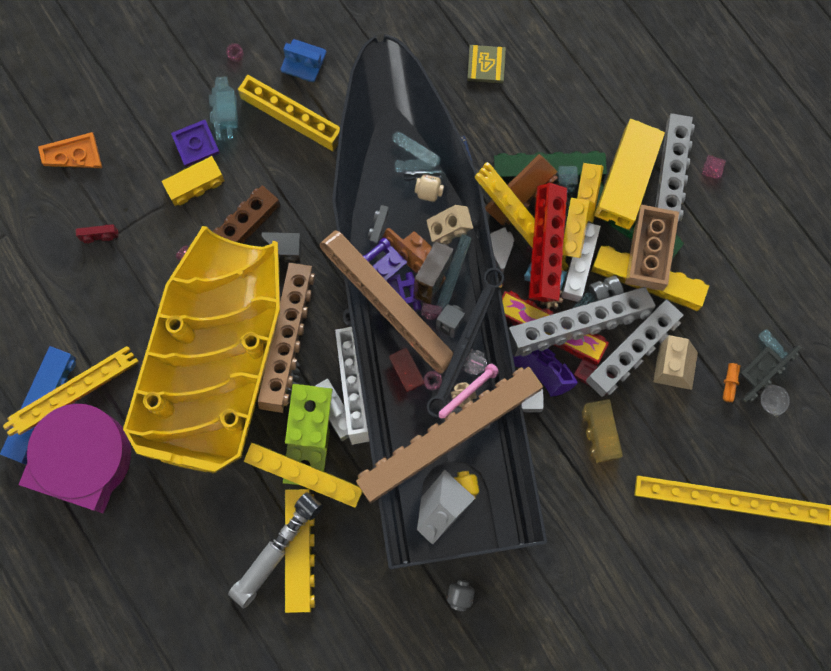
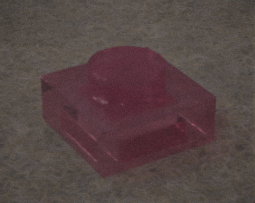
M708 155L702 174L720 179L726 160Z
M423 303L421 315H425L424 318L436 320L442 312V307Z

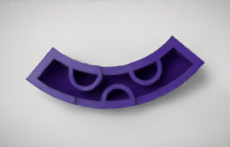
M538 349L526 356L519 355L514 357L513 355L515 367H522L523 369L530 367L537 379L546 387L551 397L566 393L577 385V381L565 363L562 365L554 357L556 354L549 349L542 351Z

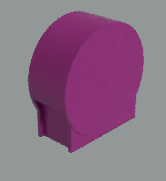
M70 404L59 407L44 416L34 428L27 447L28 463L19 485L104 514L112 491L122 482L129 469L131 461L130 441L123 427L114 418L96 407L86 404Z

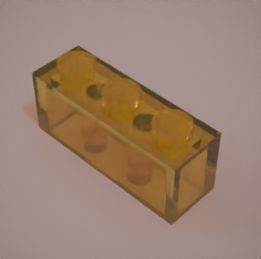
M610 399L587 403L582 410L584 421L588 423L586 433L588 440H591L593 445L591 447L592 458L596 459V463L622 458L623 455Z

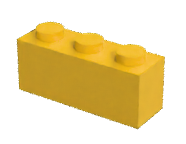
M211 156L163 180L162 183L173 204L176 206L188 202V199L194 196L203 195L210 188L219 187L225 180Z

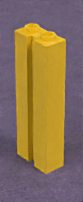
M629 120L594 216L609 221V219L616 222L615 225L628 230L631 228L638 214L665 132L639 121Z

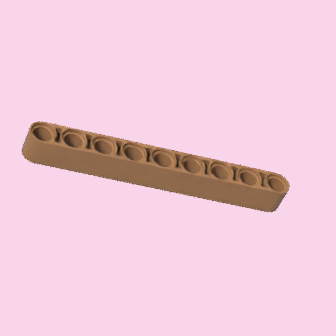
M335 230L320 243L322 251L436 372L443 373L448 368L454 353L343 234Z

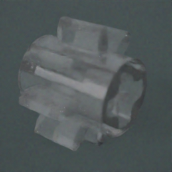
M471 350L465 361L464 371L475 375L484 371L486 368V359L483 358L484 353L479 350Z

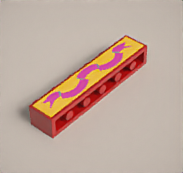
M505 291L502 296L506 322L514 326L554 314L549 309L537 307V304L533 301H525L519 298L520 296L512 291ZM587 334L578 340L571 339L562 345L554 344V346L597 366L609 342L605 341L606 339L601 335Z

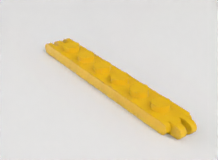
M485 163L483 168L479 170V173L475 175V179L533 248L535 219L489 163ZM564 255L562 257V271L569 268L565 262L566 257Z
M126 346L8 417L9 422L5 423L3 428L7 430L13 426L7 434L9 436L16 433L21 435L35 427L51 411L76 402L135 366L139 361L135 358L129 362L135 355L132 352L124 355L130 351L129 347Z

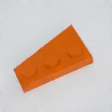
M93 132L38 147L44 166L102 168Z

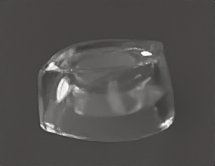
M772 384L763 390L760 397L762 407L766 412L775 417L780 416L786 411L790 402L786 390Z

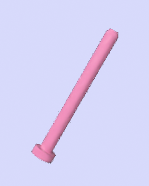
M493 364L487 365L484 369L485 372L439 411L438 416L440 418L448 416L489 378H495L499 374L498 368Z

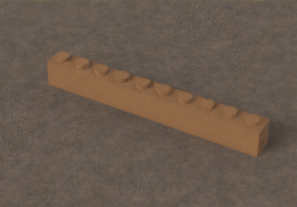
M530 367L526 369L519 368L512 374L514 377L508 381L506 379L501 380L495 385L497 388L491 392L489 390L484 391L478 396L480 399L476 402L469 401L461 407L463 410L458 414L453 412L445 417L446 422L441 425L434 424L427 430L429 433L423 437L421 435L416 436L410 441L411 445L405 449L401 446L393 452L394 456L388 460L383 458L375 464L376 468L369 471L367 469L358 475L359 479L356 482L369 503H373L540 392L543 386Z

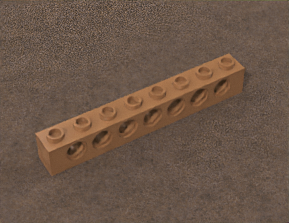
M289 263L280 301V315L259 393V409L283 413L284 406H288L289 394H287L288 388H292L293 384L291 372L296 369L297 359H295V354L299 353L301 341H298L299 335H303L304 332L302 321L303 318H307L308 307H306L307 301L310 302L312 293L309 289L310 285H314L315 274H312V266ZM299 301V303L293 304L292 302ZM295 318L294 321H289L288 319ZM285 335H292L290 338H284ZM282 352H288L285 356L280 355ZM279 369L285 370L283 373H276ZM274 387L281 388L279 391H272Z

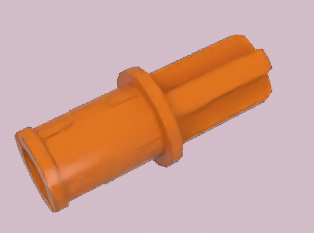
M735 363L728 364L727 376L724 380L723 399L726 402L734 401L736 387L739 385L738 377L741 366Z

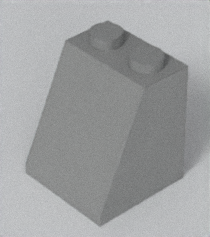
M444 470L421 497L417 530L430 543L434 544L473 502L475 497Z

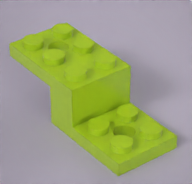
M293 384L285 443L288 444L286 456L299 462L308 460L311 467L324 472L330 431L328 424L333 389ZM310 400L316 404V408L312 412H308L305 409L306 402ZM283 478V483L299 485Z

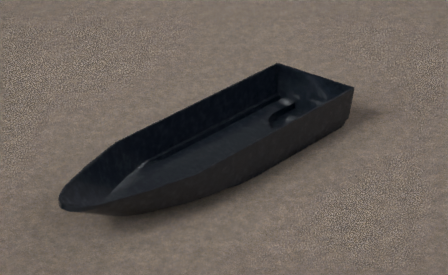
M384 34L383 41L378 42L375 35L364 43L350 72L340 124L332 197L336 228L362 256H365L374 248L370 246V240L367 239L370 228L374 229L375 222H373L376 210L379 211L381 205L389 207V215L383 234L386 229L390 228L399 237L405 239L415 231L433 247L435 242L431 240L427 220L454 205L468 207L473 229L467 231L465 236L452 239L451 243L446 244L454 249L452 261L445 274L446 280L437 291L431 306L421 302L422 310L416 311L418 316L454 353L472 311L486 285L484 274L488 269L496 268L482 188L475 179L477 171L449 111L421 62L399 39ZM430 170L432 172V170H440V185H444L442 197L438 196L434 202L419 199L417 193H415L417 181L405 182L403 173L405 171ZM382 251L369 263L373 266L387 254ZM405 265L395 275L400 274L401 281H405L406 273L413 272L414 279L417 273L408 265ZM497 271L491 272L488 275L490 285L499 284ZM344 274L373 468H376L375 464L383 458L388 460L394 456L393 452L401 446L405 449L411 445L410 441L418 435L423 437L429 433L427 430L434 424L441 425L446 422L444 418L432 416L427 410V403L431 398L437 396L447 369L443 373L436 372ZM409 288L403 289L405 298L411 297ZM500 288L494 292L474 344L454 387L459 383H468L470 385L485 372L484 369L487 365H495L498 368L499 374L495 378H489L475 391L477 398L473 399V403L480 399L478 396L484 391L489 390L491 392L497 388L495 385L501 380L506 379L508 381L514 377L512 374L515 372V365ZM447 304L450 306L456 305L465 313L464 320L454 338L436 330L437 318ZM451 393L447 399L448 404L452 401ZM435 400L431 404V410L434 414H439V411L444 408V403L441 400ZM522 403L491 423L489 429H482L378 499L390 569L547 543ZM444 470L453 478L457 477V472L469 471V474L477 476L479 494L475 495L476 499L473 500L434 544L430 543L417 530L421 497Z

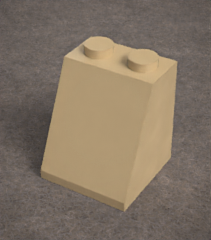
M669 335L659 345L653 382L692 390L698 352L689 339Z

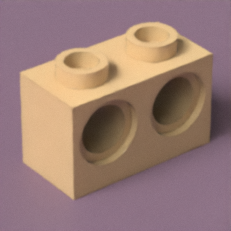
M454 205L427 220L432 242L436 241L441 244H449L452 242V239L465 236L467 231L473 229L468 207Z

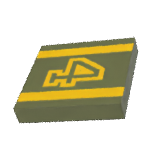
M470 45L467 81L503 83L506 47Z

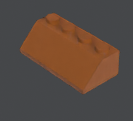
M539 154L507 186L527 209L530 206L529 201L534 197L536 199L537 186L547 183L553 184L558 179L556 175L559 172ZM493 200L485 206L486 211L501 225L511 224V221Z

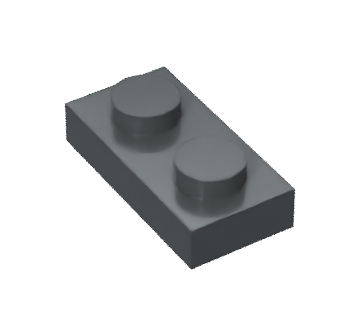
M381 205L380 210L375 212L373 219L375 226L374 229L370 228L367 238L370 240L371 247L375 248L381 240L389 215V207Z

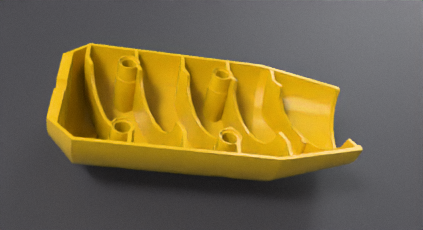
M202 226L165 285L123 428L137 454L150 459L161 460V462L211 473H216L241 458L280 315L278 242L273 241L272 244L265 247L245 245L223 238L212 232L208 227Z

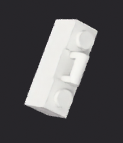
M326 379L315 387L333 389L329 421L341 441L349 438L345 406L329 380Z

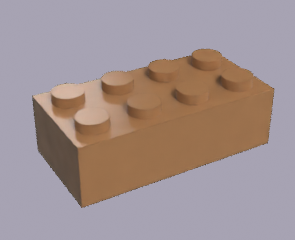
M646 205L640 206L635 220L625 284L661 291L667 287L678 224V211Z

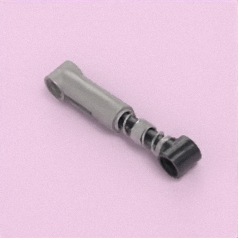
M308 492L304 493L297 500L294 506L296 510L293 513L294 516L280 530L281 533H279L278 538L274 542L267 544L242 579L236 582L230 589L228 595L242 608H246L254 600L258 589L285 555L284 548L288 547L289 542L293 541L298 535L297 533L300 532V527L304 526L308 520H313L322 510L323 505Z

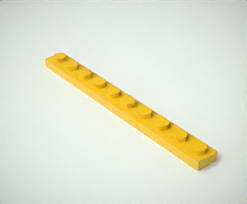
M636 476L634 496L831 526V505Z

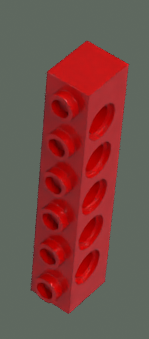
M552 183L537 186L529 299L542 302L559 301L562 274L567 188Z

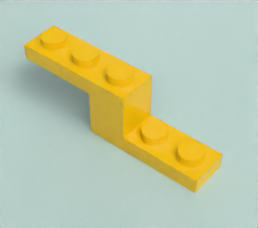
M583 163L577 199L571 198L563 240L564 256L581 258L587 223H593L603 172L602 165Z

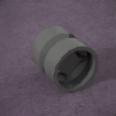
M615 275L604 279L603 283L598 281L589 285L593 302L624 293L622 285Z

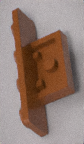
M388 228L382 236L407 261L406 265L418 273L432 246L415 231L405 239H402L393 230ZM444 276V278H443V281H442V283H441L439 289L441 288L442 284H443L444 281L446 280V277H445V276Z

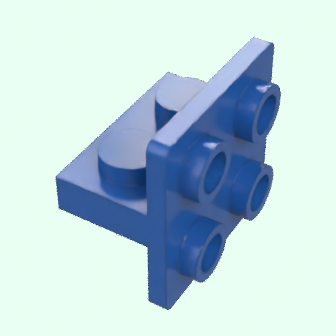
M293 39L291 44H285V59L281 72L315 82L327 52L323 48Z

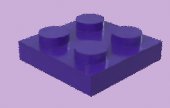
M206 120L171 133L185 167L220 154Z

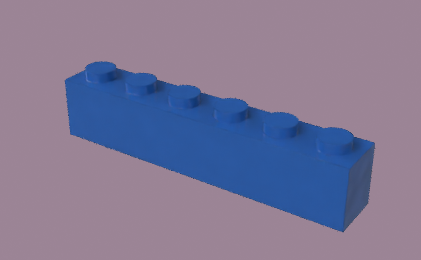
M49 346L21 409L68 382L67 377L75 368L76 358L70 353ZM35 427L21 435H18V433L12 436L8 435L0 455L27 465L28 442Z

